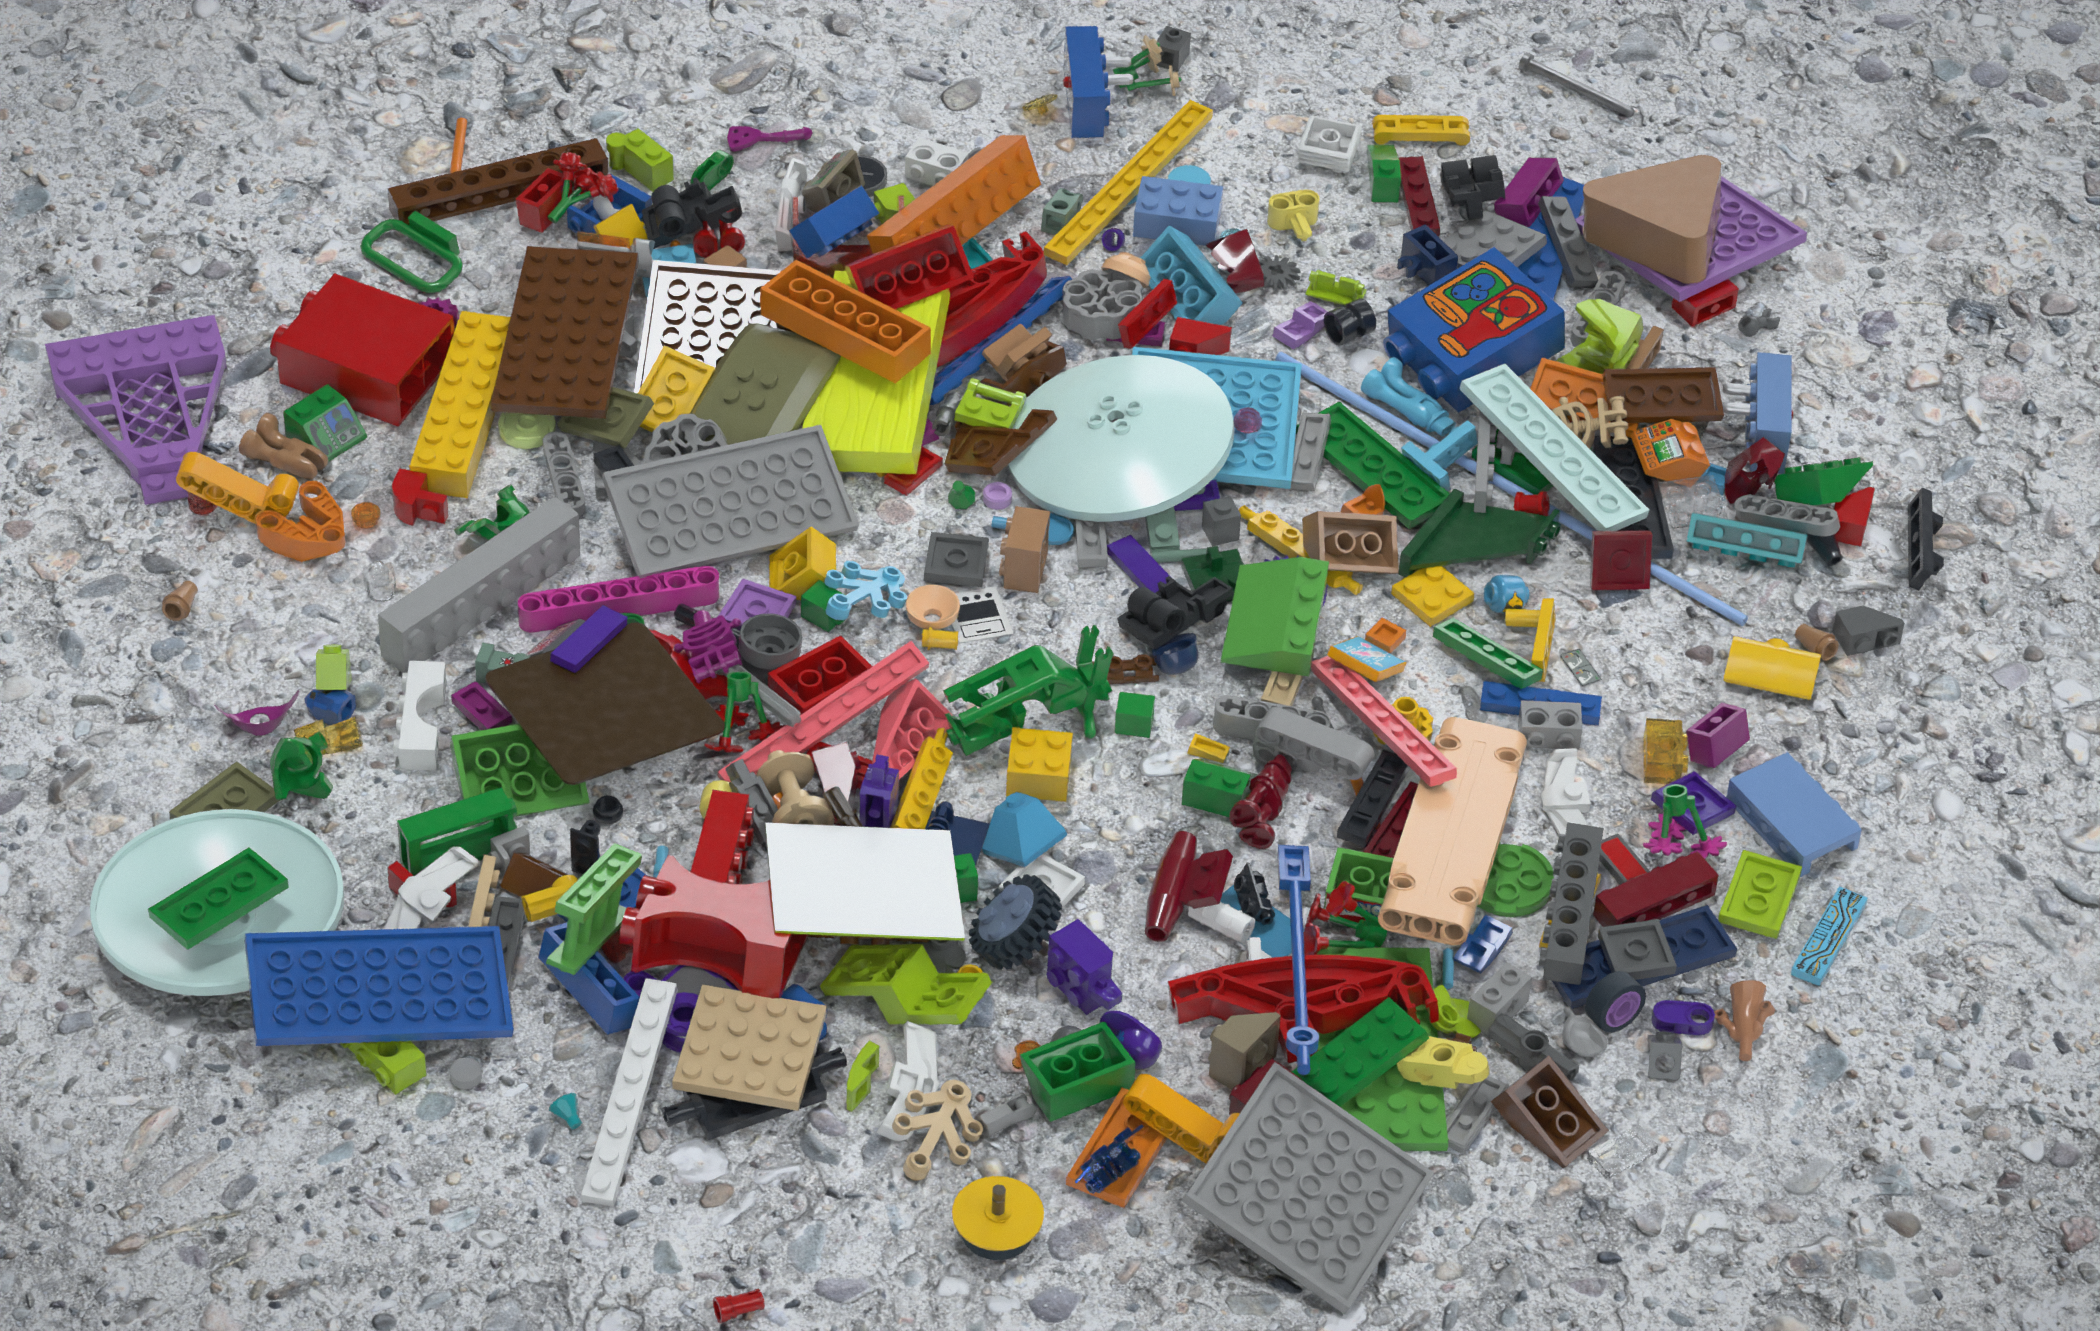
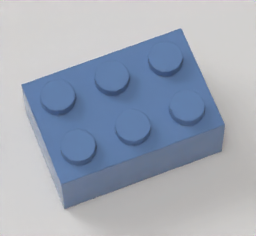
M1142 176L1134 211L1133 237L1157 239L1168 226H1171L1189 236L1195 245L1206 246L1207 243L1216 240L1222 210L1223 186Z

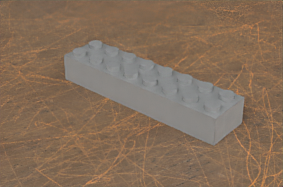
M554 496L379 613L381 656L402 673H408L409 661H426L436 653L443 651L449 644L465 636L470 630L480 623L487 621L504 607H508L514 600L526 592H530L536 585L552 577L567 564L574 562L580 556L579 514Z

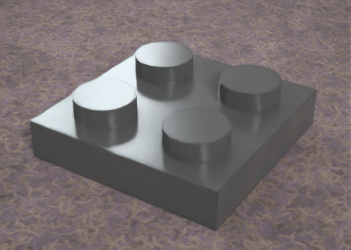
M931 532L924 570V581L982 587L989 538Z
M1659 919L1599 928L1598 939L1611 973L1624 971L1635 980L1675 974L1677 965Z

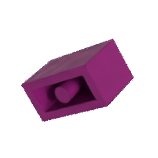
M1721 702L1688 728L1686 734L1690 761L1702 764L1705 767L1715 768L1750 740L1746 709Z

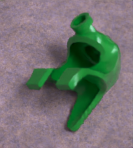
M510 484L497 492L500 499L496 501L497 516L494 522L487 518H481L476 521L469 520L455 528L454 532L456 535H461L467 530V532L474 533L488 541L529 514L530 511L526 505L517 499L513 493L515 489Z
M320 731L309 738H280L270 758L275 799H286L288 791L321 799L328 798L332 792L333 785L323 772H319L318 777L315 778L322 765L323 756L321 751L328 748V743Z

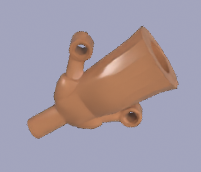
M1745 980L1731 985L1733 1022L1729 1020V1016L1724 1009L1714 1011L1716 1021L1728 1029L1730 1037L1735 1042L1740 1043L1739 1059L1742 1061H1750L1752 1059V1043L1763 1033V1024L1766 1018L1772 1016L1775 1012L1771 1002L1764 1001L1767 991L1766 985L1756 980Z

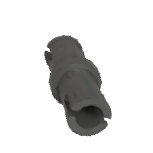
M958 393L948 394L944 404L940 405L936 412L937 418L932 424V430L936 429L934 433L938 436L948 435L952 425L957 422L954 420L955 411L961 395Z

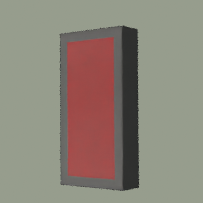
M1619 834L1602 840L1599 860L1619 884L1625 883L1630 878H1637L1650 872Z

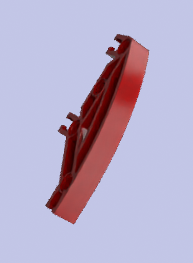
M1027 231L1019 234L1021 250H1017L1012 246L1014 242L1011 238L1002 241L1004 257H999L971 269L974 276L973 279L949 288L950 300L937 368L965 353L999 329L1024 306L1046 279L1047 269L1044 251Z
M1305 955L1308 1027L1321 1034L1350 1027L1388 997L1419 1025L1420 1021L1416 1013V1007L1419 1005L1426 1007L1430 1023L1439 1021L1438 1000L1425 971L1417 965L1362 956ZM1292 956L1230 964L1168 981L1170 1003L1172 1008L1176 1009V1018L1179 1024L1210 1015L1227 1021L1230 1016L1278 1013L1281 1015L1278 1041L1288 1064L1297 1062V1056L1286 1048L1287 1032L1295 1027Z

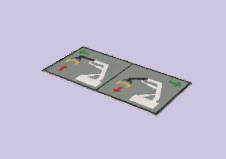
M1580 649L1560 655L1581 686L1602 680Z

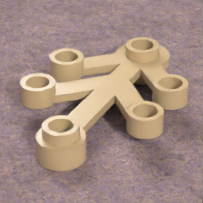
M948 1080L941 1086L940 1091L924 1094L919 1090H912L908 1093L905 1099V1106L911 1112H919L926 1106L942 1104L939 1112L914 1117L906 1113H899L892 1123L894 1132L899 1135H907L910 1131L930 1127L919 1150L910 1153L906 1158L903 1171L908 1178L915 1181L926 1178L931 1168L929 1157L941 1134H943L950 1150V1160L956 1165L967 1163L971 1155V1149L968 1145L961 1143L950 1117L955 1111L963 1126L962 1136L970 1142L979 1140L983 1132V1126L979 1121L973 1120L967 1106L971 1100V1091L965 1083L958 1080ZM911 1099H916L919 1103H914ZM899 1122H904L907 1126H901ZM968 1128L974 1129L977 1133L970 1132ZM956 1151L962 1152L964 1156H959Z

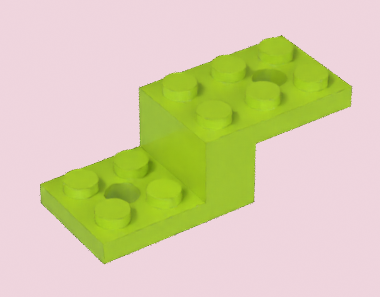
M922 944L851 945L822 982L820 988L825 996H873L888 1024H905L909 1021L914 1024L958 1025L968 1018L969 1013L977 1002L983 998L992 981L987 973H938Z

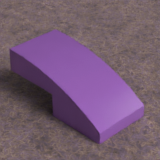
M1310 301L1294 309L1292 319L1275 326L1272 336L1290 348L1295 349L1311 339L1324 327V315L1328 311Z

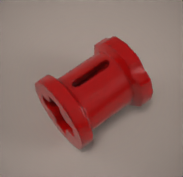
M1542 491L1538 495H1525L1523 492L1516 493L1514 498L1515 511L1548 516L1550 500L1547 492Z

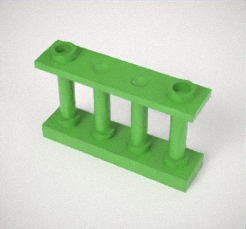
M614 843L556 902L555 912L568 918L565 940L549 955L546 964L556 967L560 971L575 975L621 927L623 916L627 909L619 905L623 882L641 865L642 854Z

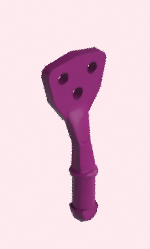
M732 126L729 128L727 141L730 151L735 152L748 148L758 141L788 143V141L808 140L813 132L808 127L768 133L749 126Z

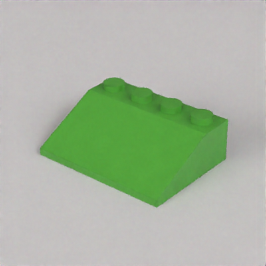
M1295 557L1240 565L1221 663L1309 677L1327 585L1329 561Z
M518 724L451 736V754L462 800L502 787L507 798L512 797L515 802L517 815L514 817L590 803L586 782L577 785L564 783Z

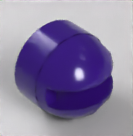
M1110 228L1102 235V244L1109 251H1116L1125 243V235L1120 229ZM1115 233L1117 234V245H1113Z

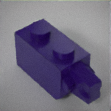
M877 754L876 762L869 764L861 785L859 820L864 827L890 828L898 808L899 770L889 768L888 756Z

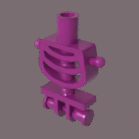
M700 610L693 616L695 627L682 633L683 643H677L674 646V651L677 653L682 652V650L686 651L689 657V664L698 684L701 683V680L710 676L714 679L717 677L715 671L723 669L724 673H727L729 668L738 664L742 665L741 655L736 646L737 640L732 631L733 628L741 625V620L735 618L731 623H728L723 615L712 619L708 611Z

